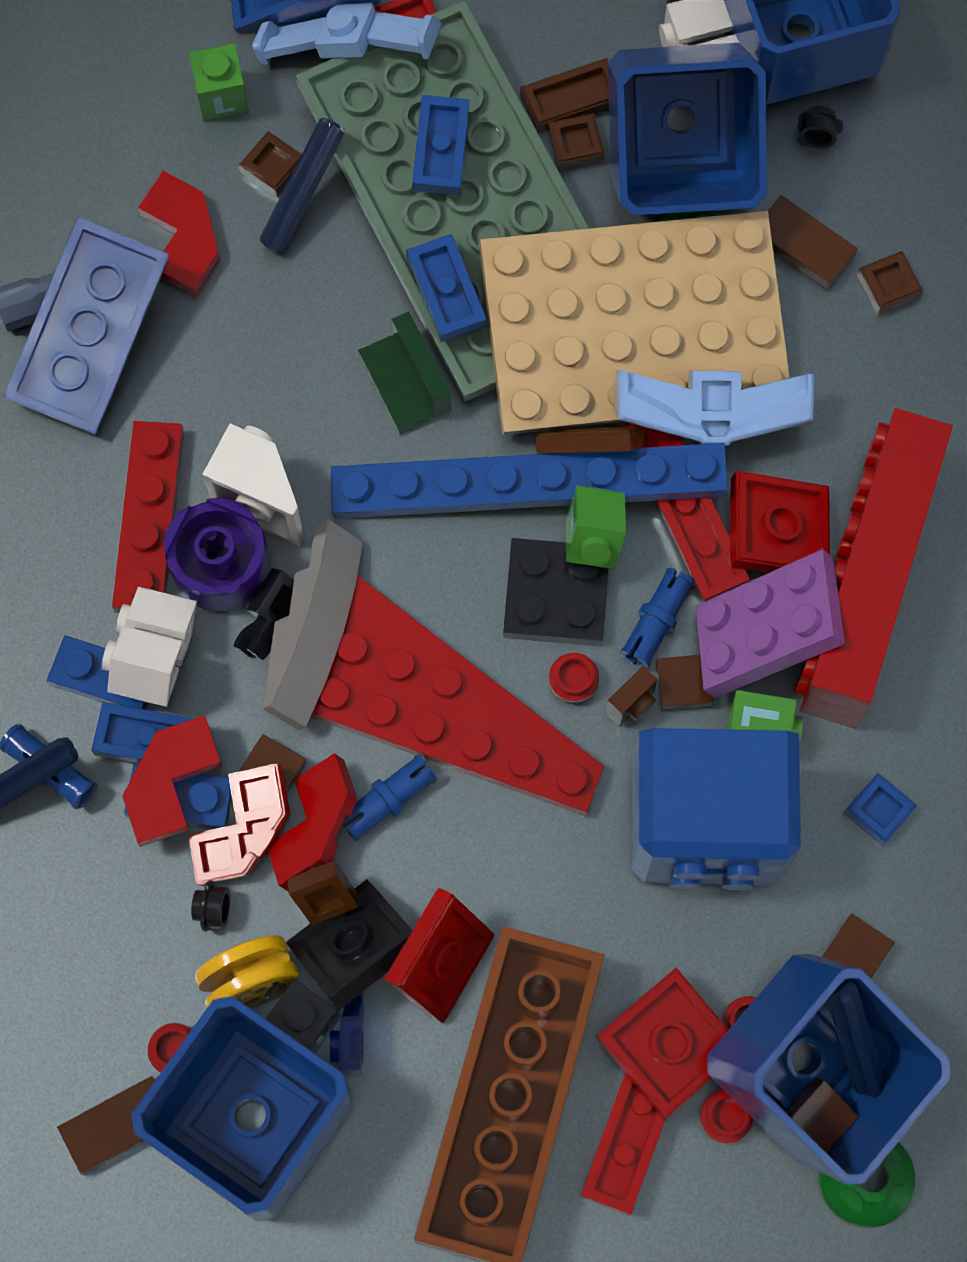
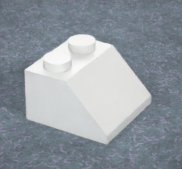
M230 423L202 474L210 499L226 498L242 504L253 513L262 531L301 548L305 537L298 506L277 447L272 442L273 439L259 428L246 426L245 429H242Z

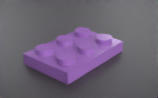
M823 549L696 605L703 690L714 698L845 644L834 558Z

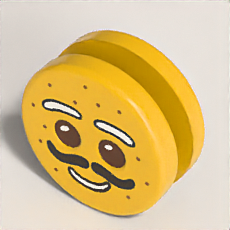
M271 935L252 939L227 949L205 962L196 971L195 981L199 990L204 992L213 991L205 1000L206 1007L214 999L233 996L248 1008L253 1009L283 994L294 979L298 981L300 975L295 963L291 962L290 955L285 952L289 949L284 938Z

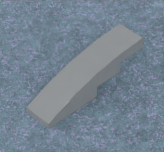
M329 519L315 525L309 567L295 573L289 616L275 621L263 709L298 730L307 726L333 664L356 587L363 546L361 540Z

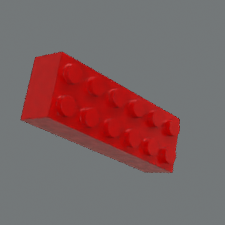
M898 408L894 409L888 424L878 423L863 465L865 469L851 504V515L847 527L844 529L836 554L838 558L835 563V574L845 644L805 661L794 693L803 696L799 712L857 729L871 705L953 425Z

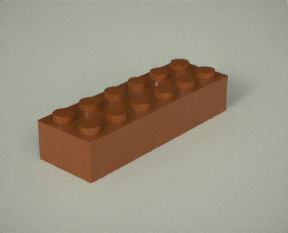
M502 926L414 1237L415 1243L479 1262H522L605 954Z

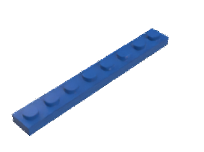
M725 443L638 448L633 451L547 453L331 466V513L334 519L569 506L576 485L625 493V502L726 497Z

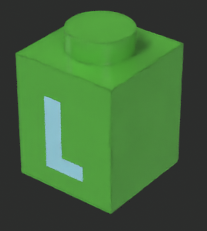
M235 43L189 52L203 121L248 113L247 97Z
M576 485L565 521L566 562L615 569L626 536L625 493Z
M736 690L731 703L728 729L786 730L799 734L800 743L803 717L795 716L797 702L795 699Z

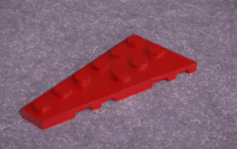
M357 575L356 587L344 632L328 678L311 714V718L407 753L419 754L424 759L587 817L604 766Z

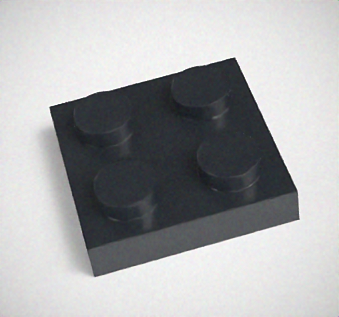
M512 538L503 638L602 646L609 568L566 562V542Z
M368 879L355 888L359 907L313 926L308 924L286 942L293 954L338 1010L359 996L390 970L413 931Z

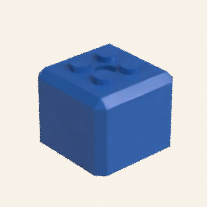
M724 0L733 24L732 31L728 32L729 36L736 34L739 43L766 71V105L877 76L885 64L901 11L897 0ZM794 24H803L810 28L812 35L805 39H798L788 32V27Z
M740 43L618 50L607 64L611 180L620 204L632 215L755 208L767 195L766 71ZM681 105L691 108L694 116L688 128L674 130L668 126V114L673 108Z
M651 728L639 731L632 760V871L644 883H670V887L676 889H697L702 887V884H722V888L728 890L753 889L754 885H774L786 873L801 847L799 734L786 730Z
M812 954L792 955L707 1055L708 1075L797 1162L846 1185L866 1182L950 1079V1059L861 968ZM853 981L857 985L885 1083L879 1087L880 1094L875 1097H870L869 1093L859 1095L855 1091L827 999L842 982ZM808 1043L812 1051L811 1061L805 1069L796 1071L792 1064L793 1052L800 1044ZM815 1078L824 1080L858 1115V1118L827 1153L786 1114V1111Z
M230 996L212 1000L131 1116L135 1135L256 1221H262L278 1216L352 1109L353 1100L350 1086L343 1073L236 998ZM248 1101H256L262 1104L266 1114L263 1124L253 1131L242 1130L236 1122L238 1108Z

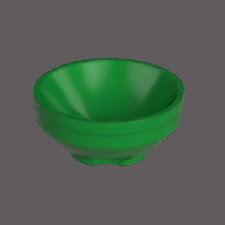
M899 1142L880 1163L886 1171L887 1180L884 1187L878 1192L865 1191L858 1184L846 1185L818 1172L820 1194L826 1206L836 1217L856 1227L874 1228L890 1223L906 1210L912 1200L915 1189V1170L909 1154Z

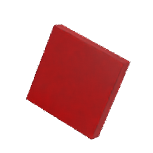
M736 470L731 477L730 567L770 573L821 549L830 555L829 486Z
M438 887L384 979L427 1016L443 1024L494 938V933L452 893Z
M676 967L597 1034L595 1038L660 1116L666 1119L712 1079L708 1075L707 1055L729 1029Z

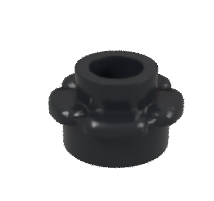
M814 106L801 113L798 117L799 139L803 144L812 148L824 149L833 146L836 143L837 134L843 131L842 120L837 119L835 112L825 106Z
M208 881L205 884L204 890H196L194 892L191 916L193 921L200 922L202 931L207 932L211 928L224 929L226 927L231 902L229 888L217 887L213 881Z

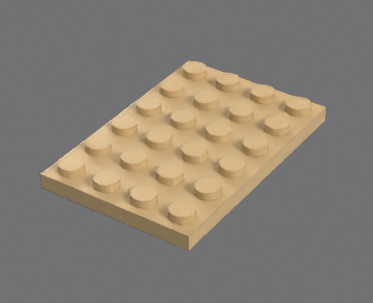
M768 211L480 239L479 250L502 435L625 422L618 420L615 409L616 370L627 371L689 388V370L742 371L741 389L790 378Z

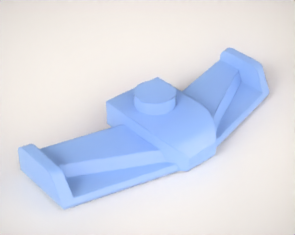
M373 3L340 4L332 7L326 17L282 27H278L272 21L263 22L253 42V51L258 62L262 65L269 64L270 59L273 57L315 48L320 58L363 57L368 45L421 53L423 59H429L442 23L433 15H425L424 19L376 12Z
M616 370L615 409L618 420L696 440L699 444L725 443V446H729L734 441L814 422L815 372L741 389L742 371L689 370V388L627 371Z

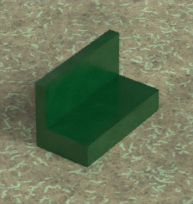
M409 311L391 319L393 335L358 350V354L399 435L452 411L451 391Z

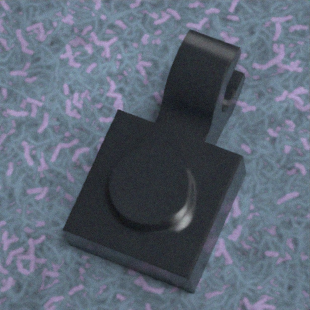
M274 568L270 570L246 609L256 617V620L239 633L233 646L247 657H251L253 654L260 660H264L271 652L275 621L289 616L294 579L283 570Z

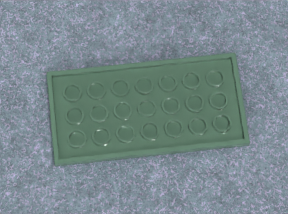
M463 0L432 14L442 23L429 59H423L421 53L368 45L363 57L333 58L295 76L296 84L316 122L318 123L321 118H327L345 129V133L334 156L465 403L496 388L479 250L480 239L590 228L466 1ZM422 95L470 99L460 196L412 191ZM452 234L486 316L487 323L486 327L440 342L406 258V250Z

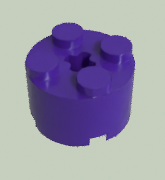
M211 498L206 499L207 502L193 507L189 505L173 518L164 538L166 562L174 583L183 597L197 601L196 606L210 611H239L254 598L269 573L270 557L261 526L248 508L230 499ZM222 550L226 551L223 557L218 556ZM209 555L218 556L215 560L209 559Z

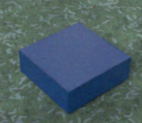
M877 773L843 814L881 846H884L918 805Z

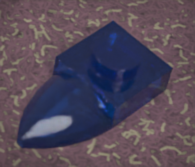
M364 991L343 1007L342 1016H340V1030L330 1031V1062H339V1070L344 1076H363Z

